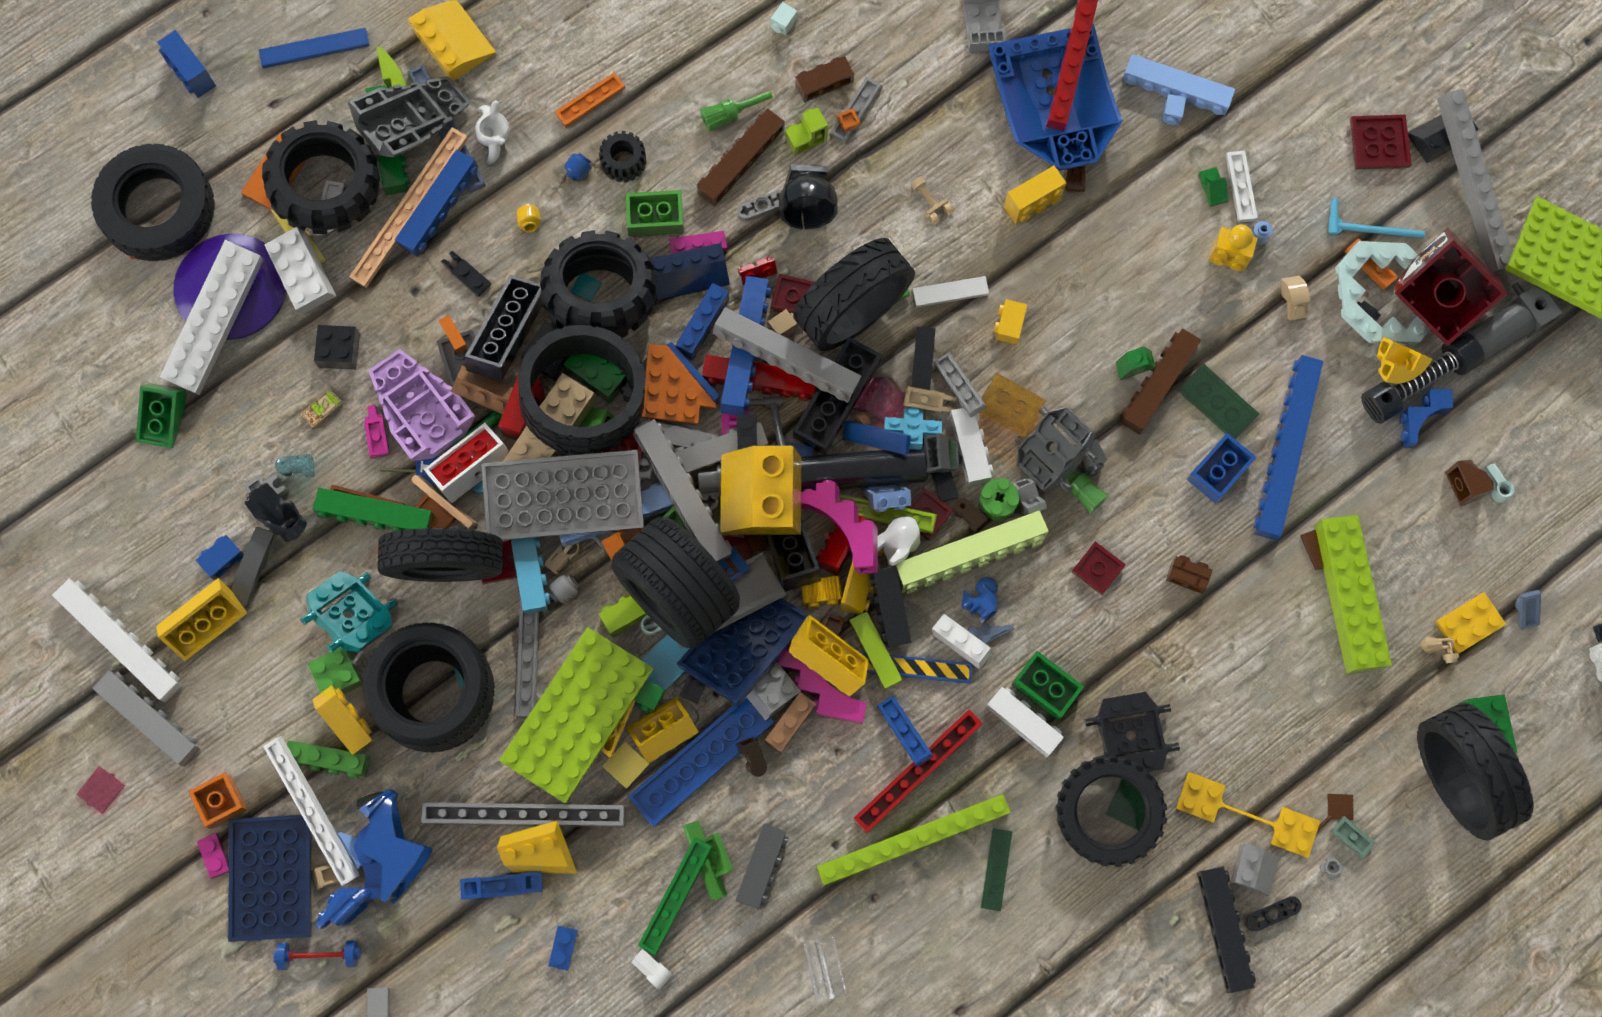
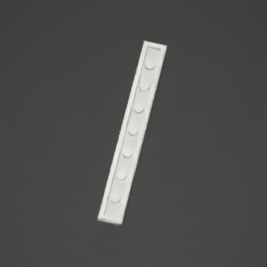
M279 736L263 746L341 886L360 876L283 737Z

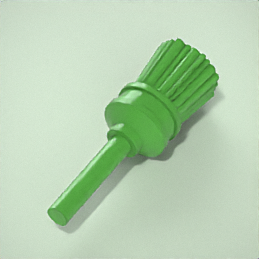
M768 91L740 103L738 101L734 103L729 98L724 102L721 101L720 104L701 108V118L707 131L711 132L725 123L729 124L731 121L738 120V114L743 109L771 99L773 96L771 91Z
M1072 472L1067 481L1073 487V490H1069L1075 497H1078L1091 514L1104 503L1108 495L1094 485L1092 479H1089L1086 473L1077 474Z

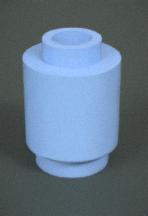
M1265 221L1258 222L1252 230L1253 236L1258 237L1256 245H1264L1273 232L1272 226Z

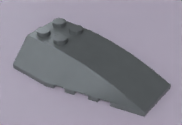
M449 76L429 79L424 83H418V81L411 82L407 86H401V84L394 85L393 88L389 89L382 87L348 101L356 129L378 155L395 157L422 145L471 103Z

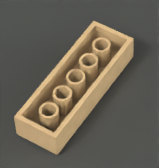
M562 373L540 408L555 421L579 427L598 398L594 392ZM526 426L503 461L558 457L561 452L542 443Z

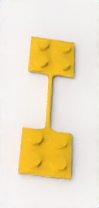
M1191 772L1187 773L1176 806L1177 810L1214 823L1218 809L1223 807L1271 825L1274 828L1271 845L1309 858L1320 820L1285 807L1281 808L1276 822L1265 820L1225 805L1222 802V796L1226 785Z

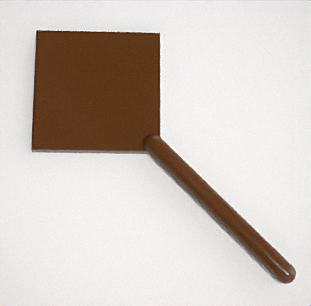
M1327 794L1328 817L1319 825L1317 832L1331 819L1340 820L1341 817L1345 816L1349 820H1354L1353 795Z

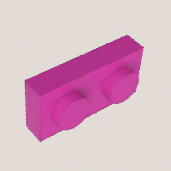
M215 833L198 840L197 843L210 879L228 873L229 863L219 835Z

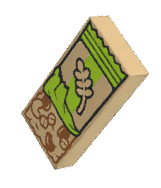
M329 389L301 413V416L315 429L343 403Z

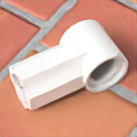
M644 949L631 961L658 990L673 976L667 968L655 961Z

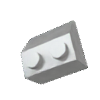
M1246 843L1240 845L1230 884L1269 896L1279 857L1259 847Z

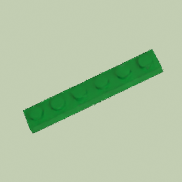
M694 837L638 944L639 947L654 956L658 954L713 846Z

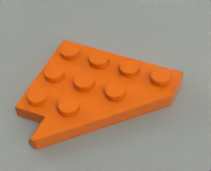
M648 345L645 399L641 418L698 425L700 407L715 409V402L668 346Z

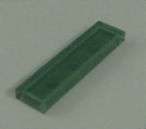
M992 828L981 909L1001 912L1013 831Z

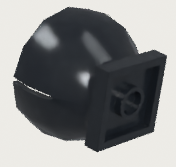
M790 165L784 188L779 195L781 219L788 226L803 229L801 210L803 212L805 230L820 228L831 223L838 214L836 191L825 180L828 173L827 166Z

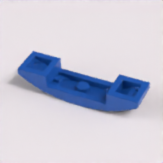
M541 871L460 879L461 900L543 892Z

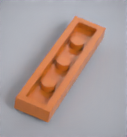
M614 72L555 111V114L565 128H567L625 90V85Z

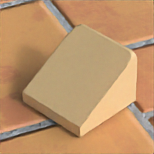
M330 864L315 868L312 871L316 890L340 883Z

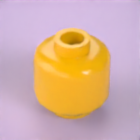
M525 204L518 208L516 217L519 228L525 232L537 230L541 225V215L538 207Z

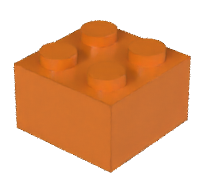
M226 772L188 791L204 827L213 829L248 810L232 775Z

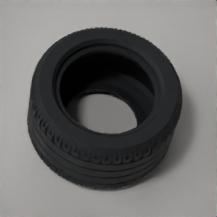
M657 517L653 519L613 556L612 569L626 591L667 635L685 648L700 646L739 609V592L723 568L688 531L670 518Z
M422 622V624L415 623L405 626V628L402 627L398 631L391 633L390 636L388 635L384 641H381L373 651V654H371L369 662H367L365 667L362 690L365 706L370 717L380 730L406 748L426 753L443 752L453 749V747L456 748L461 743L467 742L468 739H471L480 730V727L484 725V721L487 720L491 712V705L494 702L495 684L489 663L470 638L451 626L434 622ZM431 661L447 663L460 673L464 681L463 693L458 704L450 713L438 720L423 722L416 719L408 712L403 701L405 680L416 667L423 663Z

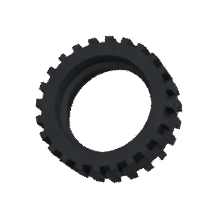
M1098 756L1094 757L1091 761L1082 762L1081 766L1077 769L1074 768L1070 772V776L1064 779L1061 791H1058L1056 819L1063 837L1081 857L1083 856L1089 862L1099 863L1105 867H1108V865L1122 867V864L1129 863L1131 865L1136 863V859L1140 857L1145 858L1147 852L1157 846L1156 841L1159 837L1162 838L1164 834L1162 831L1163 826L1167 824V818L1165 817L1167 804L1164 802L1163 797L1165 795L1163 790L1160 789L1157 780L1146 769L1123 757ZM1118 777L1127 780L1137 788L1143 798L1145 805L1143 824L1137 834L1124 843L1106 845L1096 842L1087 836L1079 824L1077 817L1078 800L1084 789L1097 779Z

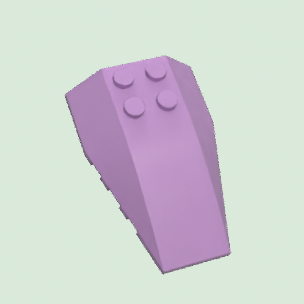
M397 350L368 370L391 434L412 461L435 458L466 435L475 418L470 408L460 395L451 392L452 387L450 385L448 386L442 379L433 375L428 369L422 367L402 350Z

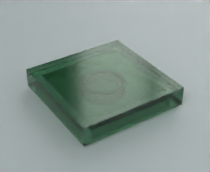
M1121 779L1105 814L1139 831L1145 817V805L1140 792L1133 784Z

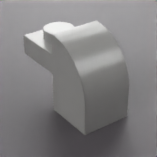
M1029 477L1012 483L1019 493L1018 505L1025 516L1039 510L1042 512V510L1047 508L1046 502L1038 495L1035 482Z

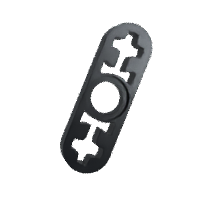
M1293 896L1284 898L1249 914L1245 919V924L1251 931H1260L1298 914L1302 907L1301 902ZM1288 901L1296 904L1293 907L1294 911L1292 909L1283 911L1282 907L1288 906ZM1275 908L1278 911L1279 916L1276 920H1272L1268 916L1269 909ZM1253 916L1255 919L1264 916L1265 920L1259 922L1258 927L1256 925H1251V922L1253 921Z

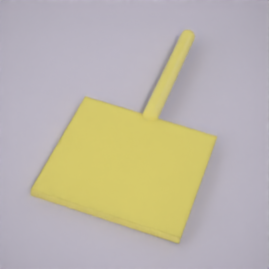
M624 742L616 752H613L611 759L609 758L602 767L627 789L649 763Z

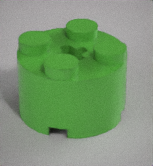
M1005 478L989 481L983 487L979 497L980 511L988 519L1004 521L1010 518L1019 503L1017 488ZM995 499H1002V502L995 501Z

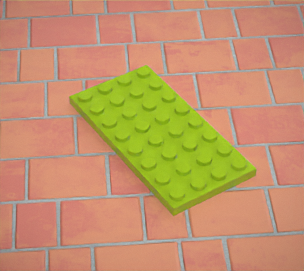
M587 627L498 761L567 804L654 671V668Z

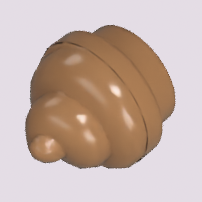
M862 413L857 414L852 420L853 422L871 426L870 418Z

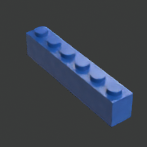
M457 149L455 150L395 238L400 247L417 257L425 250L428 240L436 234L437 227L446 219L447 212L451 207L455 206L460 193L466 190L471 177L476 175L478 165L473 158Z

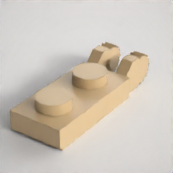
M907 386L903 405L938 412H951V410L956 408L942 406L943 400L957 401L958 399L956 396L943 392Z

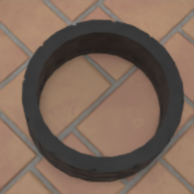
M888 238L872 240L850 252L817 279L798 302L793 312V318L820 351L835 349L845 344L848 337L853 339L889 311L913 282L915 270Z
M573 325L547 333L536 342L537 344L532 345L524 356L520 366L521 370H519V404L526 425L542 443L554 450L567 454L601 453V451H608L620 445L628 438V435L633 433L640 422L644 409L646 376L639 356L628 342L607 329L590 325ZM578 354L598 356L608 360L623 372L631 385L632 395L625 408L616 417L605 423L590 427L565 425L545 414L537 405L532 395L535 380L541 371L552 362L566 356Z
M1459 703L1419 724L1417 728V743L1426 772L1445 806L1467 831L1478 839L1488 841L1530 820L1533 814L1534 802L1527 775L1506 737L1486 714L1469 703Z

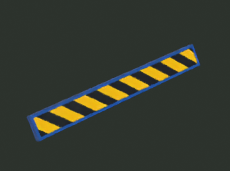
M860 652L862 655L868 658L865 652ZM890 655L901 677L971 683L972 663ZM869 661L867 673L876 674Z

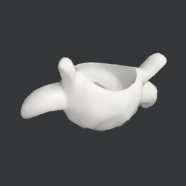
M497 100L491 104V107L489 105H482L478 108V112L483 113V115L477 121L474 129L478 142L489 148L486 161L488 165L493 164L498 159L500 146L505 143L510 133L509 122L502 114L498 113L499 102Z

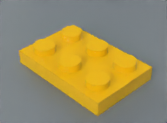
M1485 592L1435 621L1444 637L1454 640L1452 648L1455 653H1461L1507 625Z

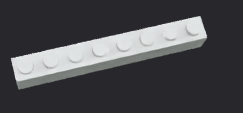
M69 578L52 596L159 700L166 703L182 687L178 682L180 678L173 671L169 673L165 669L167 665L161 659H154L151 656L153 651L146 645L142 647L138 643L140 639L133 632L128 633L123 622L119 619L115 621L111 617L113 613L106 606L101 607L98 604L100 600L92 593L88 595L84 591L86 587L79 580L74 582Z

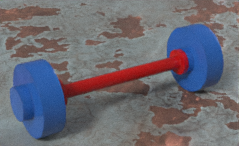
M347 940L345 949H342V952L293 954L288 943H279L276 951H274L273 960L278 970H288L293 959L342 957V959H345L346 967H356L358 960L361 958V948L358 947L356 940Z

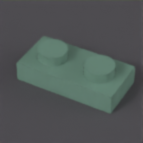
M1345 816L1341 817L1330 831L1360 858H1364L1376 843Z

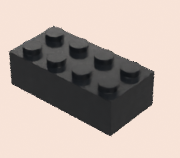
M802 518L801 535H765L776 571L785 592L821 581L820 568Z

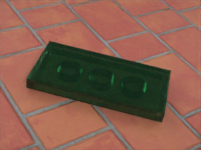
M1204 363L1177 390L1223 433L1230 434L1234 439L1259 416V413Z

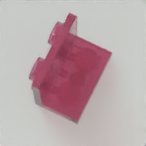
M872 377L854 409L858 412L870 413L884 424L885 417L899 418L904 407H906L903 405L905 394L885 377Z

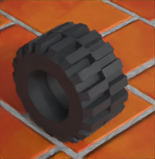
M617 131L614 132L613 136L609 134L607 140L604 139L602 141L603 146L600 145L599 148L601 167L606 175L609 174L610 179L616 178L617 182L621 180L628 182V179L633 181L636 175L638 177L641 175L647 160L644 144L637 135L634 137L633 133L629 132V134H626V131L618 134ZM621 151H627L633 155L626 162H617L613 159L614 155Z

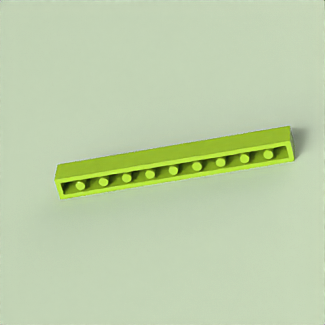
M1001 794L818 865L816 869L822 885L825 887L1007 816L1011 812L1004 795Z

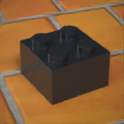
M318 325L314 354L316 365L319 368L356 370L360 333L357 328L353 326Z

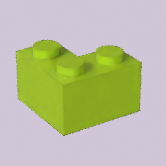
M819 107L806 110L802 114L801 123L797 125L792 124L785 130V139L795 156L826 142L828 137V124Z

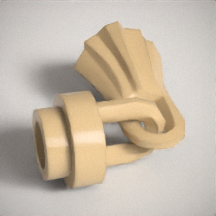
M1426 637L1422 640L1421 649L1428 654L1447 649L1448 654H1443V660L1446 663L1458 662L1459 653H1453L1454 640L1452 638ZM1449 641L1447 645L1443 646L1442 642Z

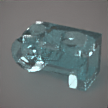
M310 454L280 457L275 462L276 470L284 477L292 476L295 473H303L307 478L315 477L314 458Z

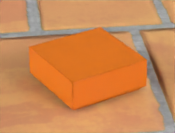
M853 108L836 116L844 133L861 126V122Z

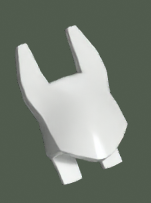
M912 517L894 519L886 531L878 535V551L884 548L888 566L903 562L909 553L914 552L921 544L919 527L916 520Z

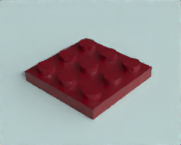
M1406 114L1351 116L1350 126L1355 169L1411 167L1412 161Z

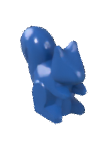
M984 577L977 581L976 590L979 595L976 597L971 596L965 590L963 591L962 608L964 610L971 609V616L977 612L980 613L982 624L992 618L998 611V601L995 593L998 592L996 581L990 577Z

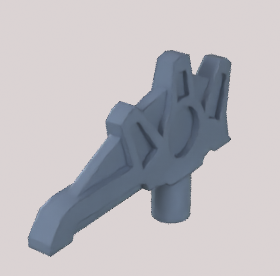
M984 624L983 628L975 629L973 625L968 627L969 632L985 644L1015 629L1011 625L990 627L989 624Z

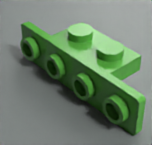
M699 821L683 825L690 845L694 837H697L713 846L701 870V875L711 900L714 901L727 896L721 876L733 871L719 832L705 838Z

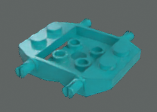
M339 571L306 595L308 614L300 618V621L303 625H306L313 620L319 627L328 632L333 640L331 644L327 645V649L331 653L337 648L345 651L360 652L393 626L389 611L397 606L398 603L392 598L386 604H382L363 585L371 579V575H368V572L356 578ZM347 591L351 592L324 612L321 611ZM350 612L354 617L346 618L343 613Z

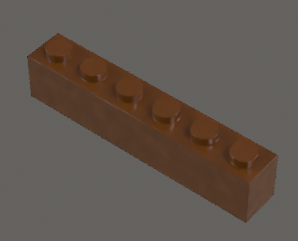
M768 108L764 113L761 112L757 116L756 122L746 128L744 135L735 140L730 151L724 152L721 161L710 168L709 174L705 178L702 177L697 183L698 195L715 207L785 129V121Z
M1183 328L1179 333H1174L1170 339L1172 343L1170 348H1164L1160 355L1162 360L1160 363L1155 362L1156 368L1150 370L1153 372L1150 378L1146 376L1140 385L1143 389L1140 393L1136 391L1131 399L1133 404L1131 407L1126 406L1121 414L1124 417L1121 424L1139 435L1201 342V339Z

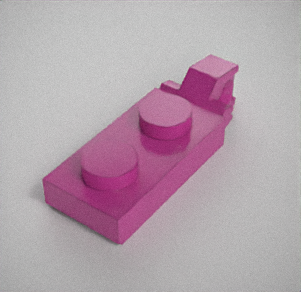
M375 405L367 406L369 416L365 417L364 426L370 458L388 456L390 451L384 418L382 414H378Z

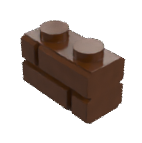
M1180 555L1173 559L1166 581L1203 594L1206 591L1213 570L1209 569V566L1205 563L1198 562L1196 564L1191 562L1190 558Z

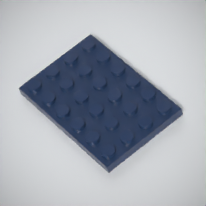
M780 598L714 632L700 646L690 648L677 662V665L680 669L738 707L791 646L793 637L809 615L783 598Z
M288 815L229 819L228 942L312 937L311 831L303 816Z

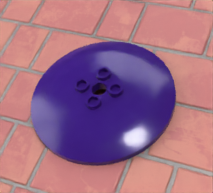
M222 234L201 242L185 256L176 272L173 291L177 309L183 319L187 321L225 240L260 255L264 261L226 339L235 340L253 335L266 327L280 311L286 296V289L264 245L266 243L244 234Z

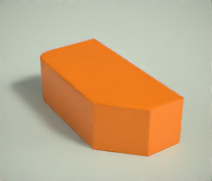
M450 315L439 319L438 321L456 353L459 354L467 350L468 347Z

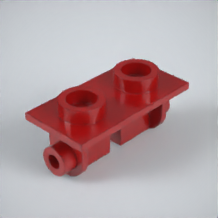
M766 257L756 261V266L753 263L740 266V269L737 270L739 276H741L742 284L745 285L746 276L765 278L778 273L775 259L773 257Z

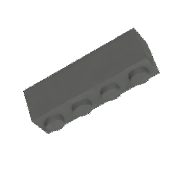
M763 824L736 898L737 902L758 910L760 905L764 907L768 896L764 893L767 886L771 887L775 877L771 875L773 868H778L782 858L778 856L780 849H785L788 837H785L786 831Z

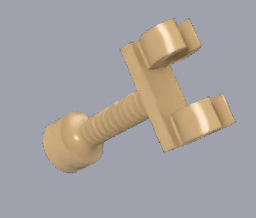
M920 176L910 186L914 191H920L932 207L926 211L925 216L934 226L940 220L936 214L937 211L943 208L944 212L949 216L954 213L955 209L947 198L937 203L926 189V181Z

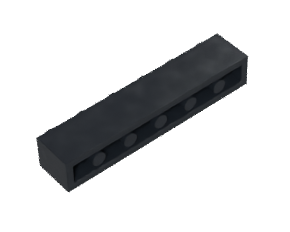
M1224 866L1197 872L1226 992L1233 993L1255 988V974L1253 971H1250L1249 967L1251 958L1249 952L1245 951L1244 947L1246 942L1245 935L1242 930L1240 931L1238 924L1240 922V915L1234 908L1235 896L1228 884L1230 882L1229 873L1224 869Z

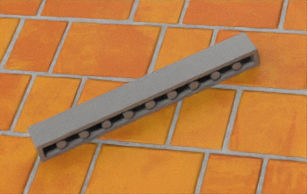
M1463 89L1447 92L1439 97L1437 101L1486 266L1493 273L1504 271L1512 251Z
M422 802L421 823L425 825L539 826L558 821L560 827L625 828L626 807L624 805Z

